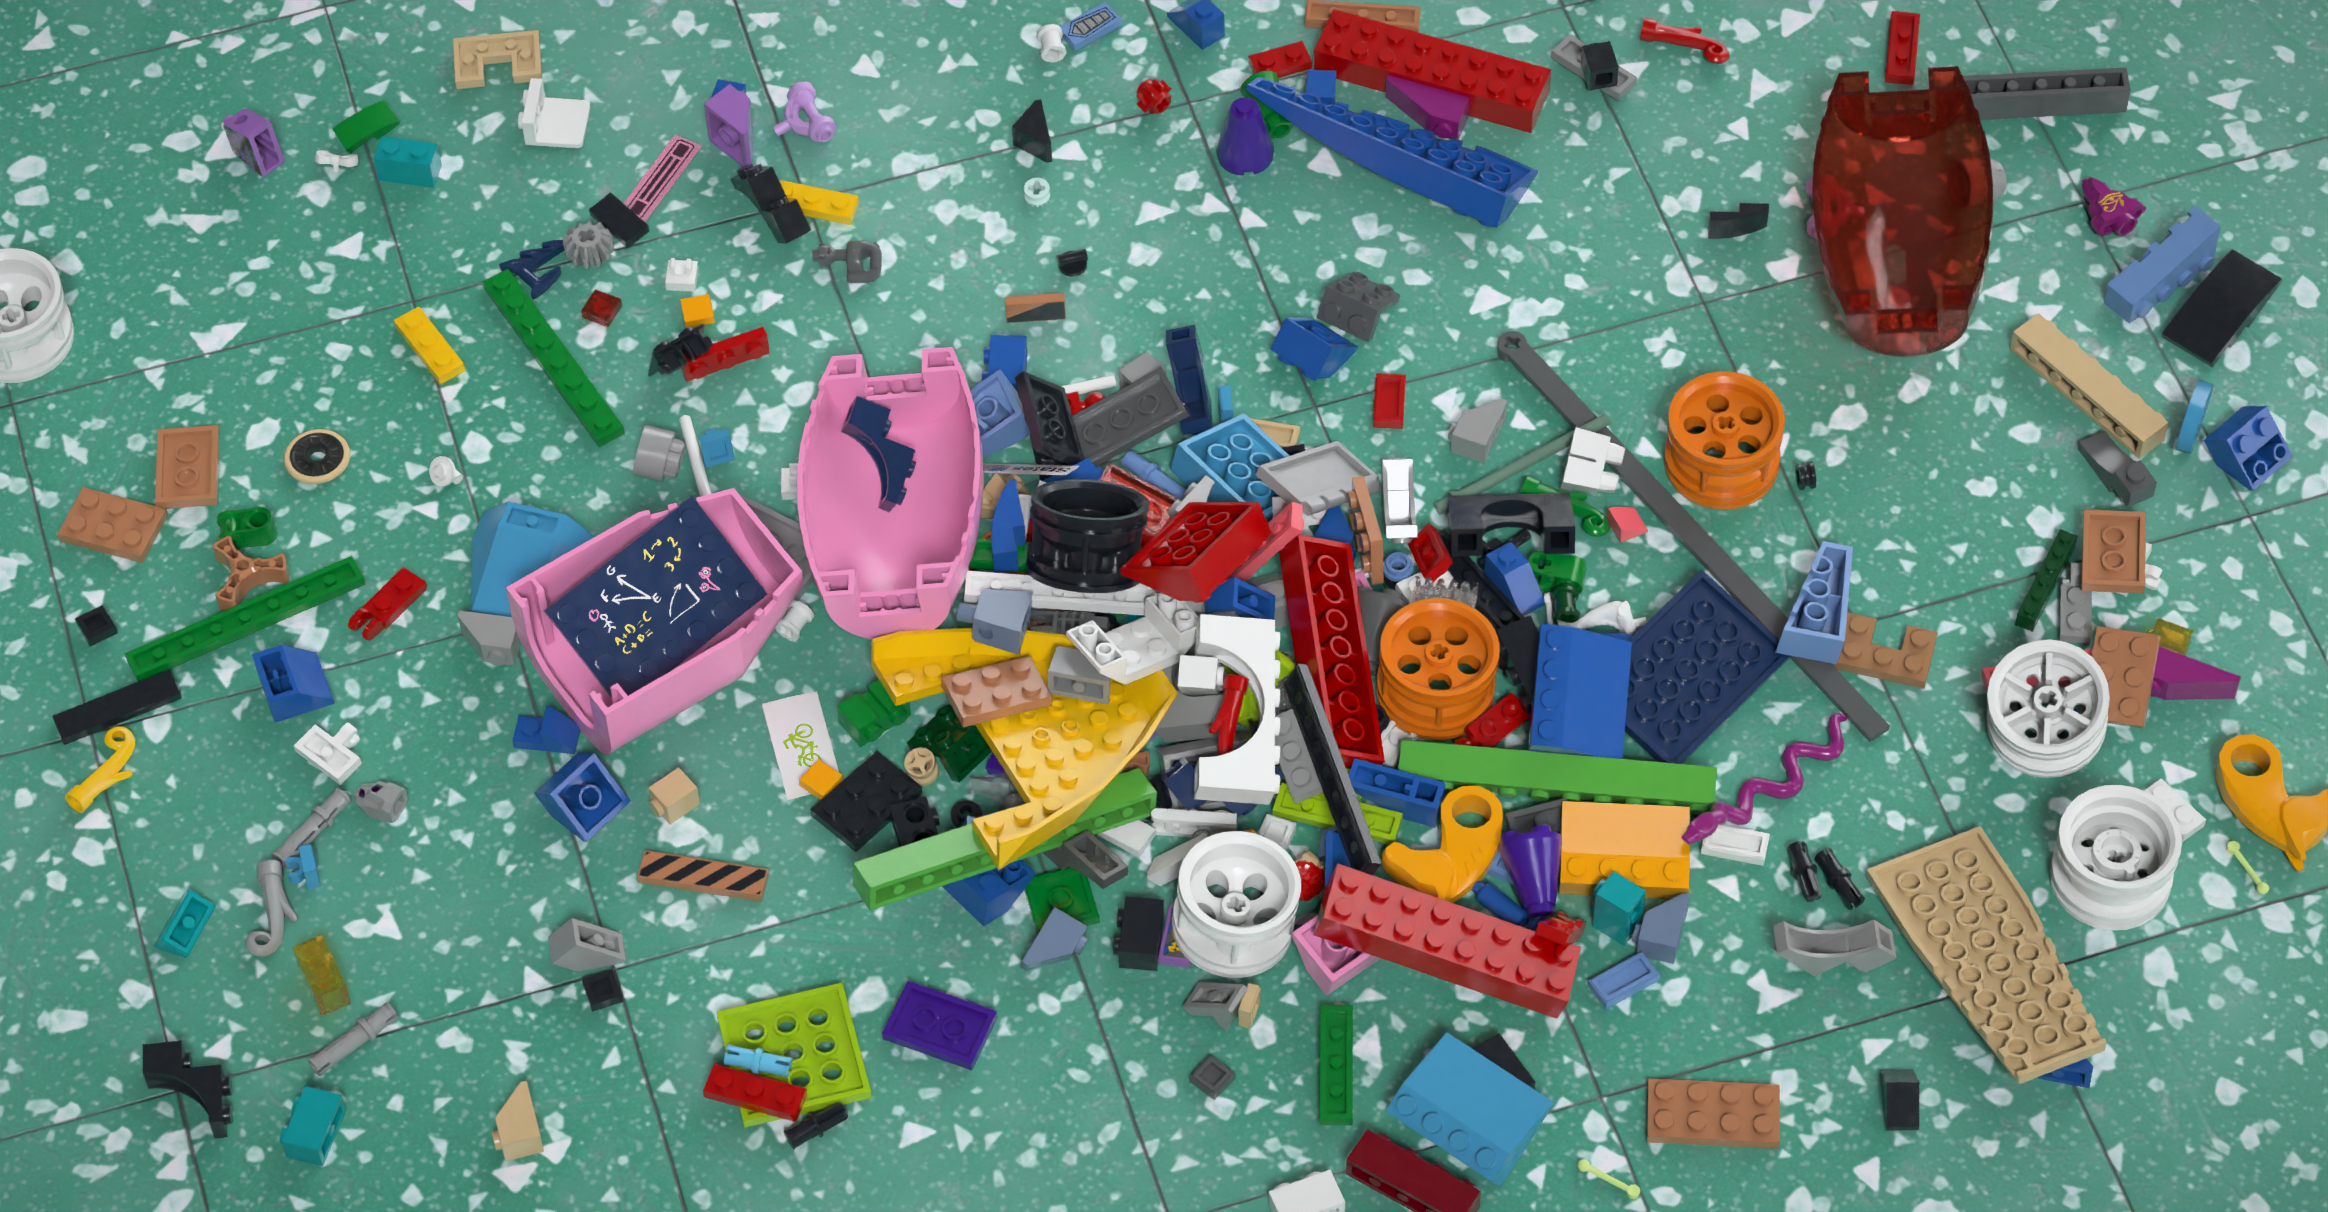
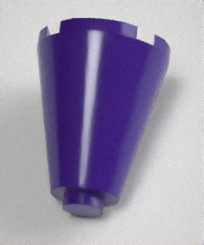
M1239 98L1231 104L1216 146L1219 164L1226 171L1235 175L1244 176V172L1260 173L1268 168L1273 161V142L1260 107L1251 98Z

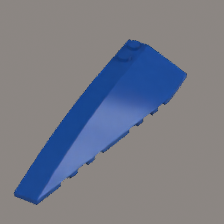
M1258 77L1247 84L1246 90L1288 121L1340 154L1403 187L1453 208V211L1459 215H1469L1476 218L1481 224L1488 227L1497 228L1509 218L1538 174V170L1480 146H1476L1475 150L1462 147L1463 141L1452 137L1450 141L1440 140L1435 137V132L1427 129L1412 131L1409 130L1410 125L1408 123L1367 110H1362V113L1358 114L1349 111L1348 104L1338 101L1336 105L1327 104L1321 101V96L1313 93H1301L1298 95L1295 94L1296 89L1294 87L1266 78Z

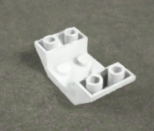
M1160 592L1146 598L1145 617L1106 633L1092 620L1067 630L1066 636L1100 674L1126 685L1178 663L1180 655H1185L1195 643V628L1199 617L1185 601H1178Z

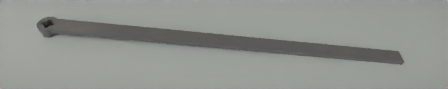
M1508 331L1499 337L1497 343V355L1504 362H1512L1574 429L1597 418L1586 404L1532 349L1524 335L1519 332ZM1508 345H1515L1518 349L1515 350L1512 347L1507 349L1506 347ZM1607 427L1595 432L1611 437L1610 443L1625 448L1621 466L1607 463L1612 470L1619 475L1628 487L1728 593L1780 640L1783 629L1788 621L1785 614ZM1791 656L1794 663L1847 716V719L1869 742L1889 730L1890 725L1831 663Z

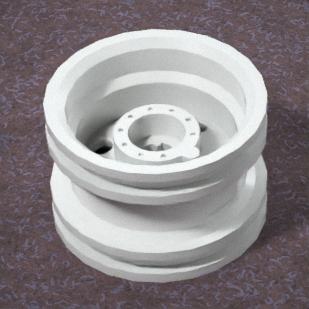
M2050 639L2032 641L2008 653L1996 666L1990 678L1987 692L1988 735L1994 749L2002 760L2017 771L2040 778L2062 777L2074 773L2087 765L2099 752L2106 735L2110 697L2108 683L2103 670L2094 658L2084 650L2063 641ZM2035 676L2039 681L2038 685L2032 687L2026 682L2027 678ZM2062 677H2065L2071 681V684L2061 688L2058 682ZM2049 701H2053V705L2049 704L2046 708L2042 706V703L2047 704ZM2018 702L2021 704L2022 709L2013 712L2010 709V704ZM2082 704L2086 707V711L2083 714H2079L2073 710L2074 707ZM2030 729L2037 736L2035 738H2028L2025 735V731ZM2064 730L2069 733L2066 739H2059L2057 737V734Z
M2104 785L2090 789L2077 796L2067 806L2060 820L2049 872L2051 888L2060 905L2078 921L2094 928L2110 931L2128 930L2142 926L2154 919L2164 908L2170 896L2174 872L2181 854V830L2174 814L2158 798L2135 787ZM2086 840L2089 847H2084L2081 843ZM2141 846L2144 847L2147 851H2142Z

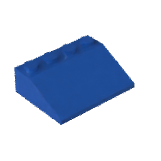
M1550 624L1540 625L1537 638L1528 751L1623 758L1632 642L1575 627Z

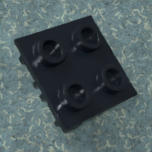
M701 324L696 328L690 326L684 329L678 335V338L672 342L664 341L653 349L648 376L650 377L657 372L661 375H670L682 366L687 365L686 358L692 362L695 358L697 359L708 353L713 343L708 336L703 338L704 325Z

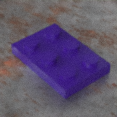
M908 981L882 1032L883 1040L973 1070L998 1018L997 1011Z

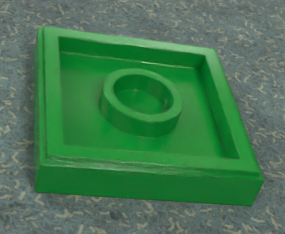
M1066 868L1034 876L1024 889L1037 935L1054 907L1086 926L1100 923L1099 913L1088 877L1074 869Z

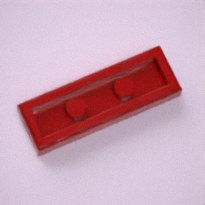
M1892 11L1885 83L1914 86L1920 14L1899 11Z

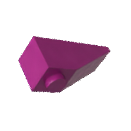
M1390 75L1386 78V98L1424 129L1435 132L1434 135L1444 139H1451L1452 137L1459 140L1469 118L1470 97Z
M2159 646L2150 696L2163 700L2235 699L2241 676Z

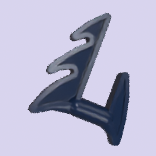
M563 240L543 242L542 248L521 251L519 253L520 258L500 263V271L509 269L511 273L519 276L532 288L531 297L536 299L556 282L561 275V268L557 266L540 278H537L532 272L565 250Z

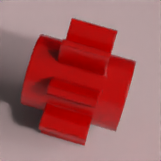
M1156 78L1154 80L1147 79L1137 89L1136 97L1139 99L1137 105L1144 113L1149 111L1152 115L1154 113L1160 114L1171 103L1172 96L1168 93L1171 88L1164 80L1159 82Z

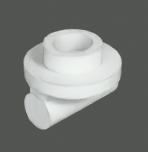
M446 456L436 457L430 464V478L437 486H448L452 482L456 485L463 479V475L455 469L452 460Z

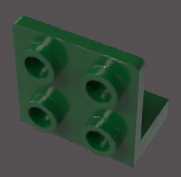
M950 704L939 709L936 712V716L925 726L919 728L907 742L910 749L926 748L934 756L939 757L951 780L959 783L992 752L976 725L962 727Z

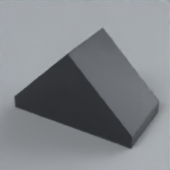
M1040 99L1035 100L1012 126V137L1014 146L1048 163L1052 162L1051 140Z
M1880 1070L1886 1131L1919 1130L1920 1082L1914 1070Z

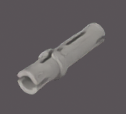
M336 788L320 806H315L311 810V816L272 853L274 860L279 861L282 867L287 868L285 860L289 857H297L300 854L299 846L310 844L325 828H330L334 824L333 820L351 803L350 797L343 790Z
M384 1003L365 1019L361 1017L357 1020L354 1027L330 1043L322 1051L309 1058L308 1063L311 1064V1068L318 1076L323 1075V1073L343 1060L368 1040L370 1042L377 1038L376 1035L381 1030L398 1020L399 1017L389 1003Z

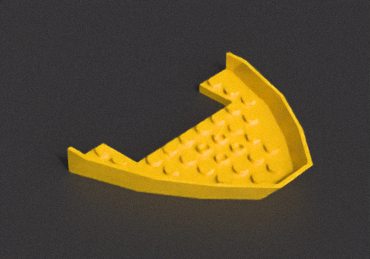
M973 628L898 631L872 639L871 667L893 703L897 706L943 693L941 677L1026 656L1031 657L1048 688V669L1056 647L1078 648L1066 635L1030 630L1026 631L1020 654H1014L975 642L972 639ZM1159 670L1126 685L1111 679L1109 705L1051 694V706L975 724L1026 803L973 819L972 829L998 870L1073 824L1145 746L1178 695V692L1163 670Z

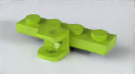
M1346 768L1349 775L1351 769ZM1281 783L1272 810L1273 816L1324 829L1336 826L1324 793L1296 804L1288 785ZM1356 794L1373 841L1388 845L1396 842L1403 821V813L1361 803L1362 796Z

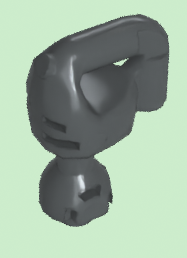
M865 240L847 242L846 249H834L829 245L819 244V250L812 251L813 262H819L820 267L829 266L835 261H846L847 282L850 284L874 282L881 274L882 252L876 242L872 243ZM867 257H870L869 271L863 269V260Z

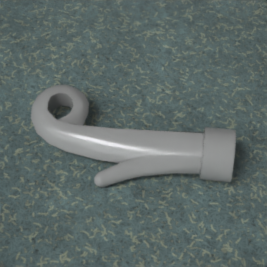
M276 860L262 861L256 866L257 881L261 884L269 933L254 931L247 936L245 944L250 953L259 957L272 954L280 946L284 931V914L291 922L295 923L298 920L283 889L282 864ZM263 940L267 944L258 945L255 941Z

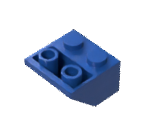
M2243 406L2203 440L2216 465L2248 490L2256 489L2293 457L2267 406Z
M279 645L252 654L257 674L275 723L335 704L316 652Z
M1019 860L1006 865L1000 870L995 868L942 887L978 922L986 926L1011 908L1034 878L1035 872L1023 860Z

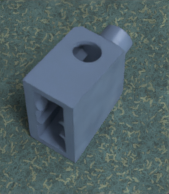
M984 589L981 591L977 605L960 602L957 621L973 623L972 639L975 642L1014 654H1020L1032 614L1033 592Z

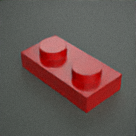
M1303 41L1250 55L1249 65L1253 74L1262 71H1273L1277 74L1278 78L1312 69V60Z
M1429 523L1417 534V537L1411 540V543H1408L1423 577L1432 584L1453 563L1438 530Z

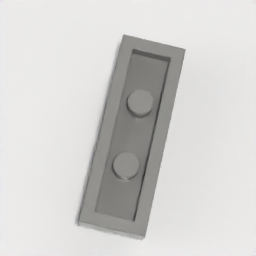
M1569 34L1552 50L1551 58L1586 80L1581 67L1582 46L1586 44ZM1619 66L1617 86L1601 88L1600 90L1619 101L1637 85V77Z
M1293 709L1276 715L1275 717H1280L1279 735L1275 736V746H1280L1279 764L1292 798L1297 804L1323 793Z

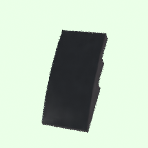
M2232 249L2215 266L2162 332V337L2213 368L2226 348H2231L2245 327H2250L2283 280Z

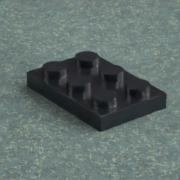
M1024 371L1017 375L1015 380L1018 396L1022 402L1025 413L1024 418L1028 424L1032 439L1031 444L1035 451L1072 466L1085 460L1065 388Z
M876 751L811 809V816L853 851L857 852L891 822L890 806L917 799L922 794V786Z

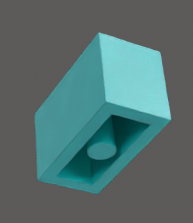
M381 136L374 155V163L379 181L435 188L442 166L437 143Z
M1613 871L1606 881L1602 879L1597 884L1593 892L1595 903L1591 911L1594 913L1592 927L1625 946L1633 936L1636 923L1642 924L1646 890Z
M308 1086L304 1087L301 1096L296 1097L293 1102L292 1117L289 1124L283 1126L280 1134V1143L283 1145L287 1158L319 1166L324 1165L346 1113L342 1095Z

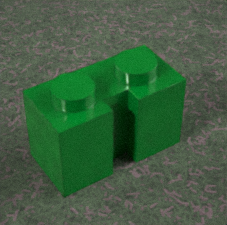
M879 679L868 685V691L860 696L856 693L837 705L839 724L859 747L868 742L876 741L882 733L893 726L901 725L911 716L910 702L895 706Z

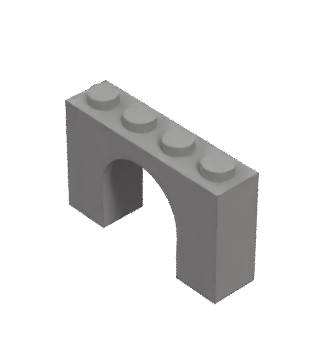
M1235 611L1206 614L1239 617ZM1195 643L1185 655L1195 656ZM1180 661L1162 669L1178 692V695L1155 732L1159 734L1165 743L1218 738V731L1210 734L1209 728L1218 714L1224 694L1198 697L1186 696L1180 693L1177 686Z

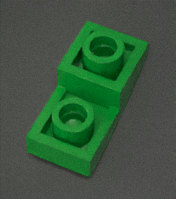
M383 100L358 111L336 125L332 130L346 151L351 154L372 137L379 140L381 136H384L399 125L400 121L389 104Z

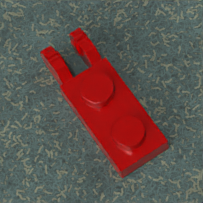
M402 567L361 609H358L350 617L348 628L358 631L361 626L372 619L362 632L363 638L369 641L372 640L384 628L387 629L426 591V581Z
M1561 911L1558 912L1556 918L1551 917L1539 922L1535 934L1567 946L1581 938L1585 930L1586 921L1582 919L1574 921L1568 918L1567 913Z

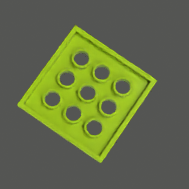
M843 982L716 1012L726 1053H728L726 1051L728 1044L751 1050L762 1048L766 1053L785 1056L788 1051L793 1049L803 1053L800 1058L792 1060L788 1078L761 1071L759 1074H755L792 1084L793 1080L798 1077L809 1079V1083L803 1087L807 1089V1097L800 1115L826 1109L837 1102H841L844 1105L872 1098ZM815 1015H823L827 1018L826 1022L821 1025L812 1024L810 1019ZM785 1022L795 1025V1028L787 1033L781 1032L778 1029ZM751 1030H761L764 1033L757 1040H751L746 1037ZM823 1042H830L834 1045V1048L829 1052L824 1053L817 1050L818 1045ZM729 1065V1068L754 1074L751 1069ZM835 1069L841 1072L840 1077L835 1080H828L824 1077L828 1070ZM739 1107L744 1128L782 1119Z

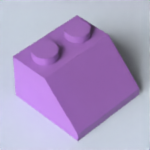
M729 84L704 103L708 138L711 143L743 167L753 163L754 134L750 110L751 101L743 91H738Z

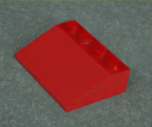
M1189 502L1119 570L1122 575L1178 601L1201 603L1209 599L1211 593L1219 585L1226 582L1228 576L1236 568L1242 566L1245 563V559L1253 551L1259 549L1262 546V542L1272 532L1259 502Z

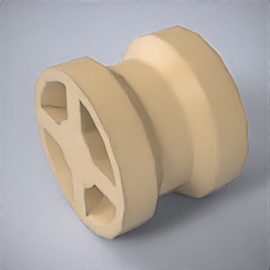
M919 747L911 750L906 755L904 761L905 769L909 777L919 785H930L937 779L939 766L930 750Z

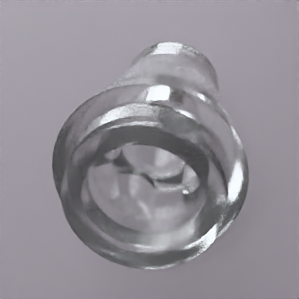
M1007 773L971 775L968 781V792L970 794H976L998 803L1004 802L1009 794H1016L1017 790Z

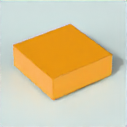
M709 294L680 299L686 328L715 323Z
M818 759L799 779V786L822 800L843 781V775Z

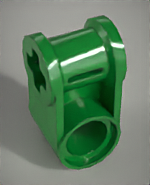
M255 507L236 511L227 510L217 516V524L220 527V535L217 541L226 536H231L236 550L267 546L277 538V529L271 512L267 508Z
M1537 551L1530 555L1528 561L1536 581L1538 575L1541 576L1540 583H1538L1541 591L1551 592L1558 586L1569 585L1578 590V595L1582 593L1587 567L1586 562L1582 558L1560 554H1544V551ZM1541 559L1544 560L1543 567L1540 566Z

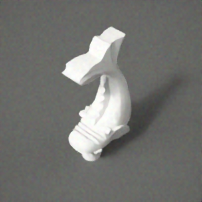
M1613 601L1599 606L1573 623L1557 620V624L1560 626L1575 627L1583 630L1600 625L1614 626L1616 629H1619V632L1627 635H1634L1647 623L1646 617L1633 619L1630 605L1627 601Z

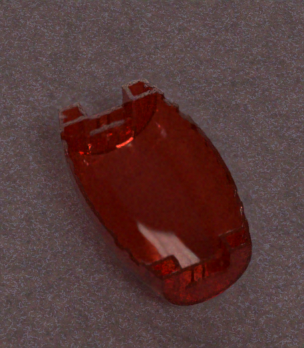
M1958 66L1928 68L1929 89L1870 92L1869 71L1839 73L1827 100V109L1820 124L1821 130L1817 139L1813 162L1812 198L1816 240L1823 273L1838 313L1851 338L1860 346L1872 352L1889 356L1910 357L1940 351L1962 337L1979 300L1988 267L1993 233V178L1985 130H1983L1980 121L1979 111L1974 105L1972 93L1964 81Z

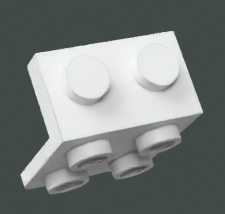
M531 78L529 89L523 92L524 112H519L518 128L523 129L525 145L566 148L582 147L591 109L590 102L577 99L546 98L542 79Z

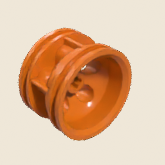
M1721 371L1707 373L1683 385L1673 397L1669 407L1668 436L1664 453L1666 475L1678 493L1697 505L1719 510L1748 506L1766 495L1777 479L1781 455L1780 446L1783 440L1785 425L1784 410L1778 397L1759 380L1736 372ZM1699 426L1705 428L1700 434L1689 433ZM1741 442H1747L1757 451L1754 453H1744L1739 449L1738 445ZM1714 447L1716 450L1723 451L1724 456L1716 458L1704 453Z
M1431 598L1413 602L1398 610L1389 619L1381 635L1380 664L1376 682L1377 700L1379 706L1385 709L1386 714L1389 716V721L1393 720L1398 729L1409 735L1411 732L1415 733L1417 738L1449 740L1465 735L1464 730L1466 727L1492 708L1500 646L1496 631L1489 620L1478 610L1465 603L1444 598ZM1410 663L1420 666L1419 671L1414 674H1406L1400 670L1403 666ZM1468 664L1476 670V673L1465 674L1459 670L1458 665ZM1433 680H1445L1449 685V689L1436 690L1431 689L1429 685Z

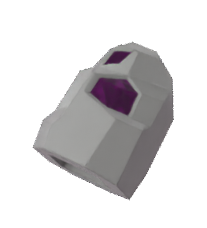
M377 781L375 783L362 784L353 795L356 804L369 817L389 823L398 820L408 801L406 789L391 782Z

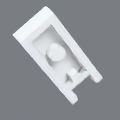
M1155 808L1151 811V819L1154 821L1152 827L1156 829V835L1195 838L1203 833L1209 837L1222 832L1237 831V813H1229L1224 810L1214 812L1198 811L1193 808L1189 811L1186 808L1183 810Z

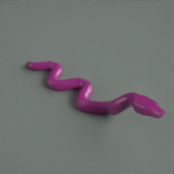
M1835 713L1829 718L1827 728L1830 736V745L1821 746L1803 741L1793 742L1785 748L1782 754V763L1788 776L1786 783H1778L1764 778L1747 780L1738 791L1736 807L1721 801L1715 802L1711 806V812L1700 814L1690 823L1681 837L1682 840L1687 844L1703 840L1711 836L1716 831L1718 825L1724 824L1727 821L1735 825L1749 823L1753 815V798L1757 793L1777 799H1788L1796 796L1804 784L1803 774L1798 765L1797 758L1808 757L1821 761H1831L1838 758L1843 752L1845 744L1840 723L1846 721L1847 716Z

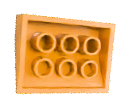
M1562 801V848L1559 894L1593 896L1597 884L1602 879L1606 881L1613 871L1646 890L1645 898L1672 899L1682 893H1688L1690 844H1687L1681 837L1690 825V807Z

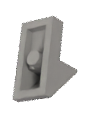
M1199 982L1183 1007L1189 1015L1213 1016L1221 1028L1227 1032L1238 1015V1009L1246 994L1247 987L1244 984Z

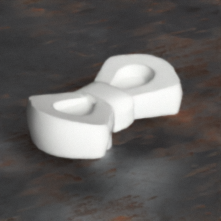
M325 150L316 151L315 162L333 165V172H339V165L354 167L358 165L359 161L357 154L342 156L334 155Z

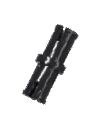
M1826 848L1827 855L1824 850L1820 851L1815 856L1814 861L1827 877L1828 886L1832 890L1835 889L1848 910L1853 909L1852 903L1855 908L1859 907L1864 902L1865 897L1851 880L1852 874L1847 868H1843L1831 848Z

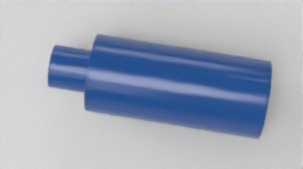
M1478 880L1474 884L1472 891L1478 895L1476 898L1478 903L1498 919L1521 927L1525 926L1529 920L1527 911L1492 883L1485 885Z

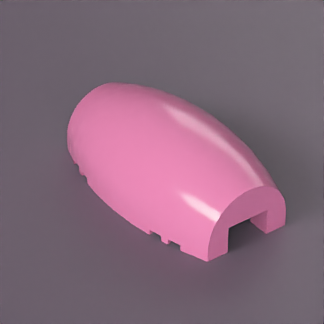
M953 347L922 349V373L867 377L862 354L832 356L818 384L819 392L817 398L812 400L810 406L811 415L808 423L805 422L797 471V507L800 528L815 585L830 618L842 629L859 637L872 640L873 638L898 631L934 630L946 619L962 588L975 550L981 521L984 487L983 451L976 410L965 373ZM857 396L891 409L888 420L892 421L886 438L915 450L912 460L916 461V466L911 477H906L903 487L907 488L904 500L901 505L896 504L890 512L878 508L881 498V482L872 457L860 443L841 432L849 407Z

